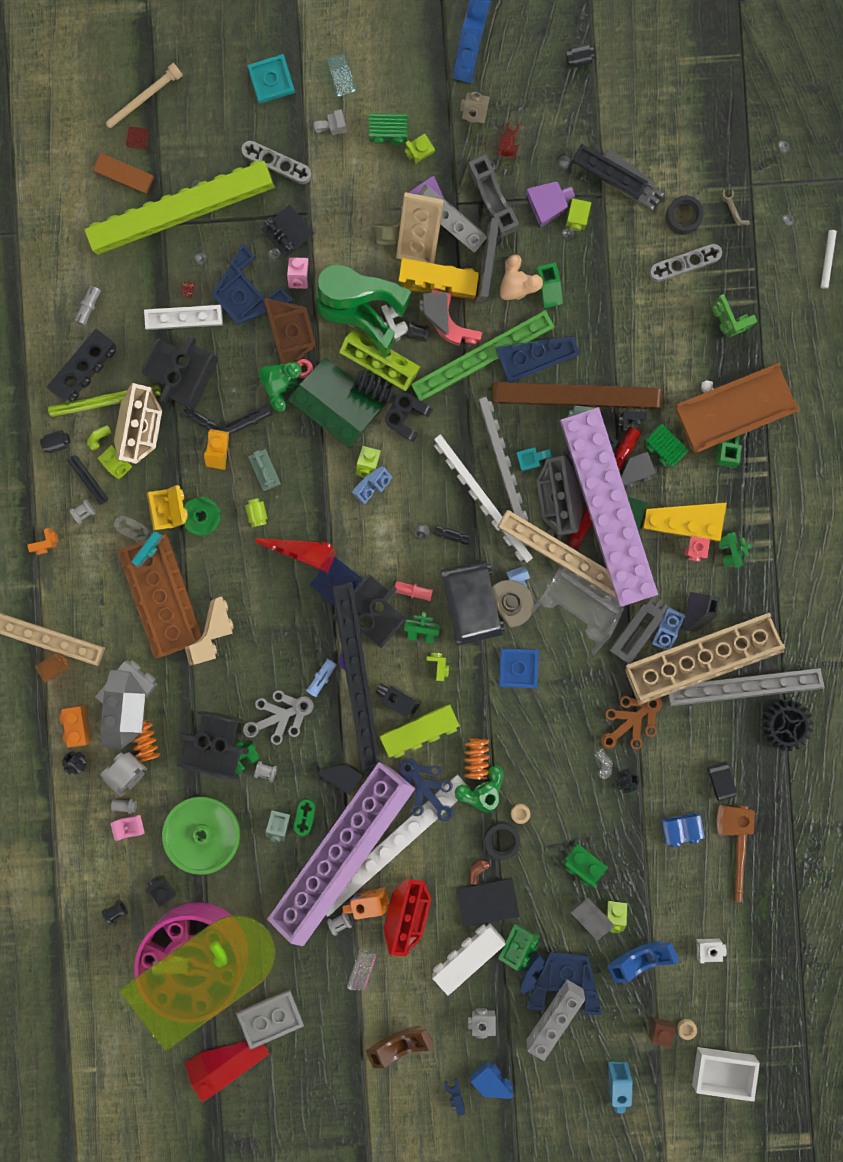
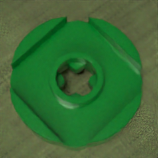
M198 497L186 503L184 506L187 511L185 527L189 532L195 535H209L218 528L221 521V510L214 501L205 497ZM204 511L206 519L199 522V517L196 515Z

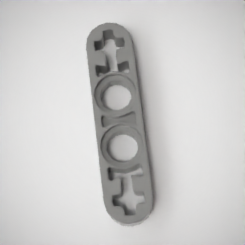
M247 141L242 145V153L247 160L262 162L264 155L271 154L273 161L268 164L266 163L269 170L300 184H306L311 180V170L308 166L254 141ZM253 147L254 151L259 153V159H257L258 156L255 153L248 155L246 149ZM283 162L290 163L291 167L288 171L280 169V165ZM294 166H297L296 171L303 172V170H306L307 177L303 176L301 179L300 175L294 172Z
M711 244L661 261L652 266L649 276L653 281L661 282L713 264L721 258L722 249L716 244ZM711 249L713 252H717L715 258L708 256L705 258L706 262H704V255L709 254ZM697 255L700 259L699 264H691L690 256ZM672 262H680L682 265L681 270L674 271L671 267ZM665 264H667L668 271L663 272L661 277L658 274H654L656 268L663 270L666 268Z

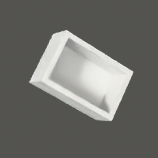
M697 1047L692 1086L698 1094L754 1101L760 1063L755 1055Z

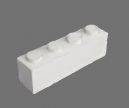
M490 923L486 926L484 924L476 930L477 934L474 937H468L461 944L462 947L458 951L454 950L448 955V960L445 963H439L433 969L432 979L447 995H450L505 945L503 937Z

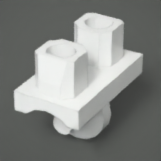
M386 304L381 307L387 321L384 324L395 331L394 340L396 342L401 340L400 337L409 332L405 321L395 325L393 319L399 317V315L392 306L387 307Z

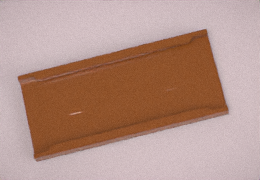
M781 363L675 405L676 414L695 454L800 411V407L797 408L780 369Z
M168 534L163 535L164 537L156 546V553L151 558L148 557L141 567L134 565L132 560L146 541L117 551L155 659L185 649L184 647L196 643L202 637V632Z

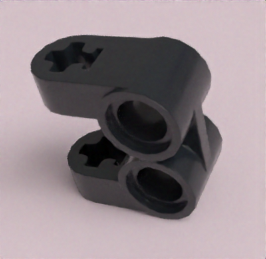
M401 393L396 397L390 410L386 413L385 422L389 429L414 442L418 433L404 425V422L412 410L429 418L433 409L408 393ZM402 399L410 401V405L407 408H402L399 405ZM393 415L400 417V422L396 425L389 422L390 417Z

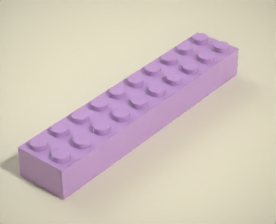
M599 407L559 420L618 605L625 606L658 595Z
M378 762L267 920L291 944L305 945L415 790L411 784L392 768Z

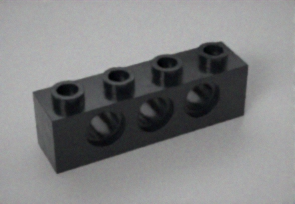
M96 328L48 384V390L66 405L74 403L78 399L82 388L89 386L95 373L98 374L103 369V363L114 356L116 353L115 349L117 348L115 343ZM95 350H99V351H100V355H99V356H97V357H92V356H91V354H92L93 351H95ZM81 365H88L86 371H79ZM70 379H75L76 383L73 386H67V382Z

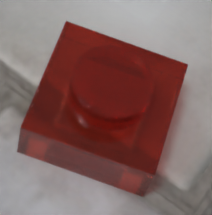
M129 126L126 146L146 150L149 130Z

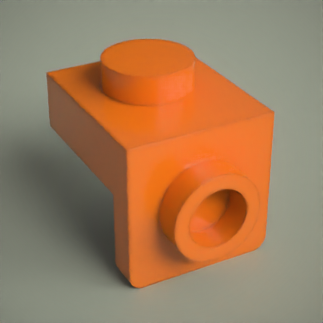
M51 528L44 529L46 540L28 544L29 552H36V555L48 553L47 549L56 548V543L58 542L56 532Z

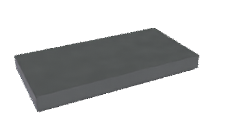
M492 218L485 227L487 238L483 242L475 303L482 304L489 296L499 219Z

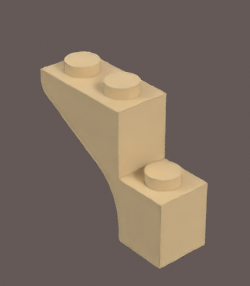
M222 597L213 599L210 602L202 637L196 643L184 647L190 666L215 659L217 649L211 640L232 634L233 623L230 618L228 619L226 612L228 611V606Z

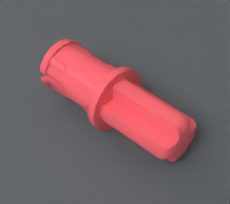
M396 582L395 584L396 593L412 596V599L416 597L430 601L433 590L416 586L417 584L410 585L402 582Z

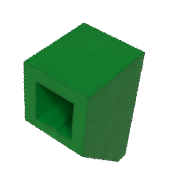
M556 262L537 267L534 273L543 280V286L539 289L544 309L562 305L561 281Z

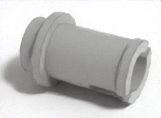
M113 799L111 803V811L132 814L137 809V801H133V799L129 801Z

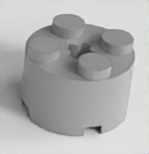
M130 752L118 754L113 760L115 763L110 768L107 767L100 775L103 781L120 797L126 794L124 792L126 788L131 790L145 774L143 770H147V767L139 762Z

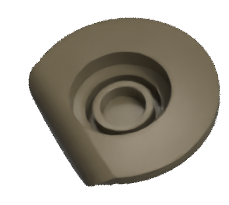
M503 580L492 587L497 613L509 628L520 626L530 618L534 608V600L531 592L524 584L515 580Z

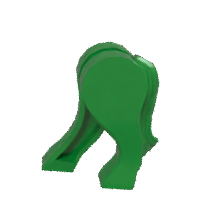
M333 265L324 269L319 275L316 305L320 315L328 321L349 324L364 330L374 341L380 353L386 358L394 342L395 331L384 324L379 315L367 302L372 300L386 301L402 317L410 302L411 291L381 278L360 275L347 266Z

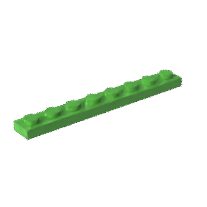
M545 310L414 382L411 386L418 399L423 401L498 360L499 357L495 347L530 342L554 329L555 326Z

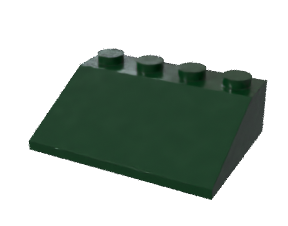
M326 357L288 399L291 404L349 449L353 447L385 406L384 402L378 403L379 399L377 397L371 399V392L367 396H365V389L359 393L358 385L352 389L355 380Z

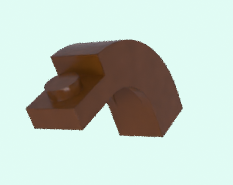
M415 1026L382 1039L367 1049L366 1053L373 1068H385L406 1054L430 1051L434 1048L427 1029Z

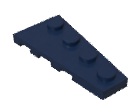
M573 336L495 347L508 383L580 355Z

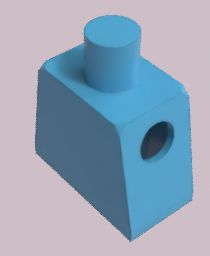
M608 1062V1085L611 1104L616 1113H625L626 1107L632 1105V1077L627 1062Z

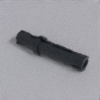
M266 404L257 410L248 411V414L216 428V430L229 432V435L248 426L258 424L259 421L272 416L273 413L269 405Z

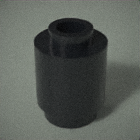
M587 43L572 47L569 51H566L568 66L576 68L591 64L592 59L595 58L593 46L590 47Z
M63 430L44 435L40 439L42 450L44 453L49 452L50 454L69 448L71 443L68 433H65Z

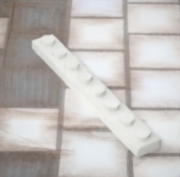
M440 434L434 439L436 443L434 447L439 454L444 453L447 457L445 462L451 470L456 469L459 473L457 478L463 485H468L470 488L468 492L474 500L478 499L482 504L480 506L481 510L486 516L489 514L492 517L493 521L491 523L499 531L500 529L497 526L502 519L501 514ZM502 531L505 535L503 539L509 547L513 545L516 549L514 554L520 562L524 560L527 563L533 558L521 541Z

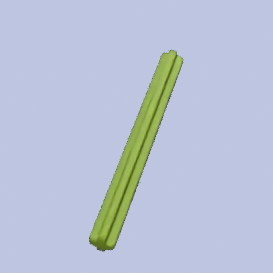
M159 385L147 386L151 387L154 396L161 395ZM127 391L77 400L69 405L65 403L48 407V413L54 417L121 403Z

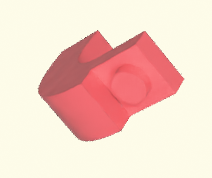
M432 290V293H444L441 291ZM447 293V305H448V309H449V304H450V300H451V294H450V293ZM449 312V335H444L435 327L442 338L457 346H460L461 339H464L465 343L476 345V342L480 343L482 332L457 326L451 320Z

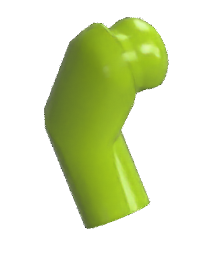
M108 425L91 433L87 440V446H90L92 451L100 447L98 443L100 438L111 434Z

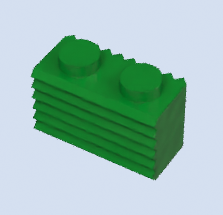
M369 113V141H373L374 144H384V141H389L395 145L407 142L408 114Z
M660 424L643 441L646 444L644 446L645 449L651 454L655 453L659 457V463L665 468L667 466L672 468L689 451L663 424Z

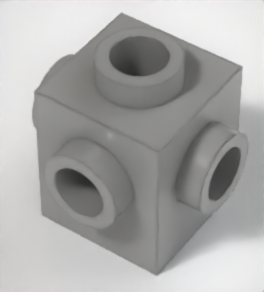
M478 1008L476 1011H472V1017H468V1029H472V1036L480 1039L496 1036L495 1011H487L485 1008Z

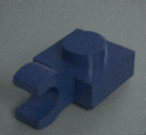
M454 1078L455 1085L453 1087H450L446 1080L444 1082L445 1090L453 1095V1098H450L452 1109L457 1111L458 1116L464 1115L465 1105L458 1079Z

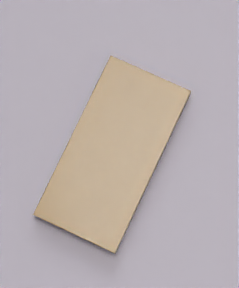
M405 192L396 254L397 259L406 258L434 264L444 200Z

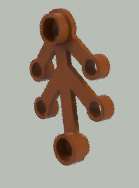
M622 696L619 700L622 707L628 708L633 705L641 706L642 708L637 712L616 711L613 708L607 709L605 711L607 719L614 720L618 718L628 720L614 732L603 734L600 739L602 746L607 749L613 748L617 743L616 740L633 726L630 746L633 749H640L642 747L640 739L642 717L648 713L647 726L644 732L649 737L655 736L657 733L655 716L656 712L662 707L661 698L654 699L656 705L650 707V701L639 705L636 698ZM625 698L629 700V703L627 705H623L622 703L623 699ZM609 711H614L612 718L608 717ZM650 727L654 729V732L652 734H648L647 732L648 728ZM607 738H612L610 745L606 744ZM634 740H639L637 747L633 746Z

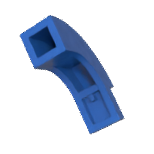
M661 940L628 951L607 966L614 982L624 983L630 982L635 976L649 968L676 964L679 958L672 943H663Z

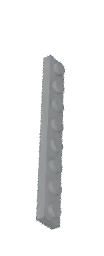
M487 397L481 398L478 402L512 512L528 522L526 511H522L520 504L523 503L520 492L516 493L514 487L517 485L514 474H510L508 468L511 467L509 456H505L503 449L506 448L503 437L499 438L497 431L500 430L497 419L493 420L491 413L494 412L493 404L487 400Z
M821 668L701 682L668 694L670 706L823 689L824 683Z

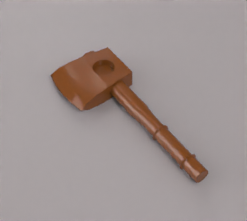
M719 805L717 814L718 835H737L734 901L742 902L747 834H754L755 811L748 809L746 805H739V807Z

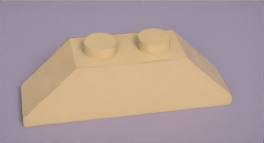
M131 383L121 401L114 437L118 460L138 463L156 447L162 409L151 387Z

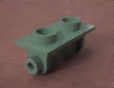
M266 449L252 453L253 455L248 456L263 492L281 484Z

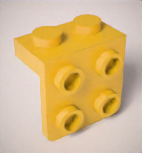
M179 485L167 490L147 493L153 531L175 528L186 523L187 511L183 508L182 503L184 494Z

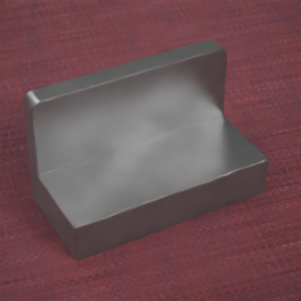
M586 898L580 904L575 902L571 906L572 915L597 941L614 927V924L590 898Z

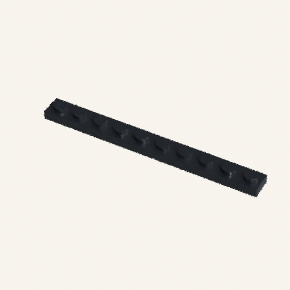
M348 582L332 585L360 767L362 772L373 770L378 762H380L353 583Z

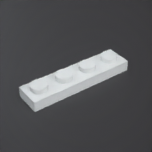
M221 305L144 310L146 330L223 325Z

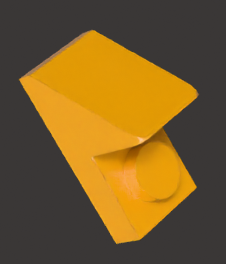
M209 430L207 450L204 453L206 467L226 469L229 432Z

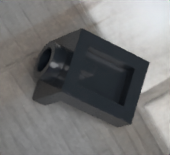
M623 411L621 416H618V427H621V432L627 431V421H630L631 425H641L642 422L647 420V412Z
M165 876L160 879L158 877L153 878L147 883L149 886L145 889L146 893L150 892L159 907L177 895Z

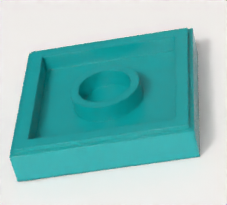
M284 54L247 65L259 104L295 93Z

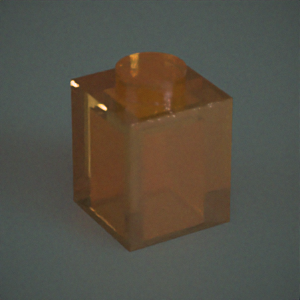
M55 654L36 665L35 668L44 683L67 672L69 664L63 655Z

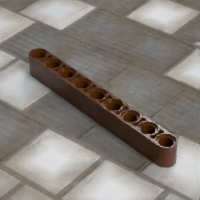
M492 383V403L662 409V388Z

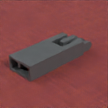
M609 150L605 155L606 158L648 181L638 200L624 192L622 193L639 206L642 204L650 211H653L655 206L650 202L658 205L660 201L654 196L662 199L664 194L655 188L656 183L612 150Z
M656 596L650 597L646 604H642L609 649V651L627 664H631L662 621V615L669 607L665 603L660 609L659 606L663 602L661 599L654 605L653 601L656 599ZM650 617L653 619L646 629L639 625L641 620L647 623Z

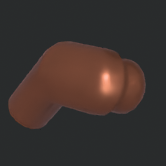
M479 859L470 866L469 884H478L479 874L490 868L488 860Z

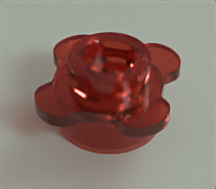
M191 279L182 285L180 293H183V299L185 297L191 298L196 284L192 283Z

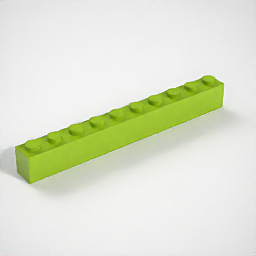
M255 161L244 169L242 167L234 169L231 174L218 175L210 182L203 181L194 188L181 189L178 194L173 196L165 195L161 197L160 201L147 202L143 204V207L126 210L125 214L120 216H110L107 218V221L102 223L94 222L85 229L92 251L99 255L275 188L265 161Z

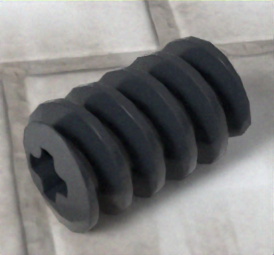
M365 368L359 372L352 389L358 385L359 393L365 389V396L371 392V399L379 396L378 403L386 400V406L394 392L395 385L391 383L387 386L388 381L385 379L381 382L380 376L374 379V372L367 375V369Z

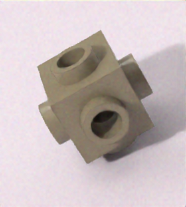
M467 92L466 99H462L460 111H463L462 119L471 123H485L490 97L483 96L478 92Z

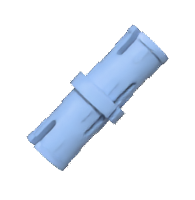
M326 659L320 671L315 673V679L306 691L317 697L323 685L328 683V678L337 664Z

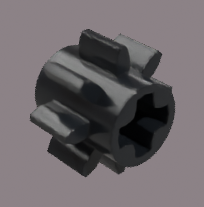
M74 751L67 753L62 760L63 770L69 775L71 773L74 775L82 773L86 768L87 761L84 759L85 756L80 751L77 753Z
M630 768L617 773L618 776L615 779V784L619 790L624 789V794L637 790L636 786L639 785V777L635 772H631Z

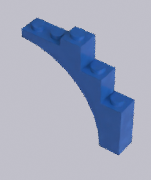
M492 0L469 1L467 16L462 26L453 79L468 83L472 82Z

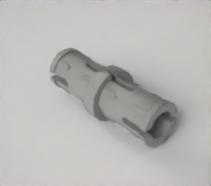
M89 286L84 300L80 302L81 307L74 321L86 326L91 312L96 308L94 305L101 293L100 289Z

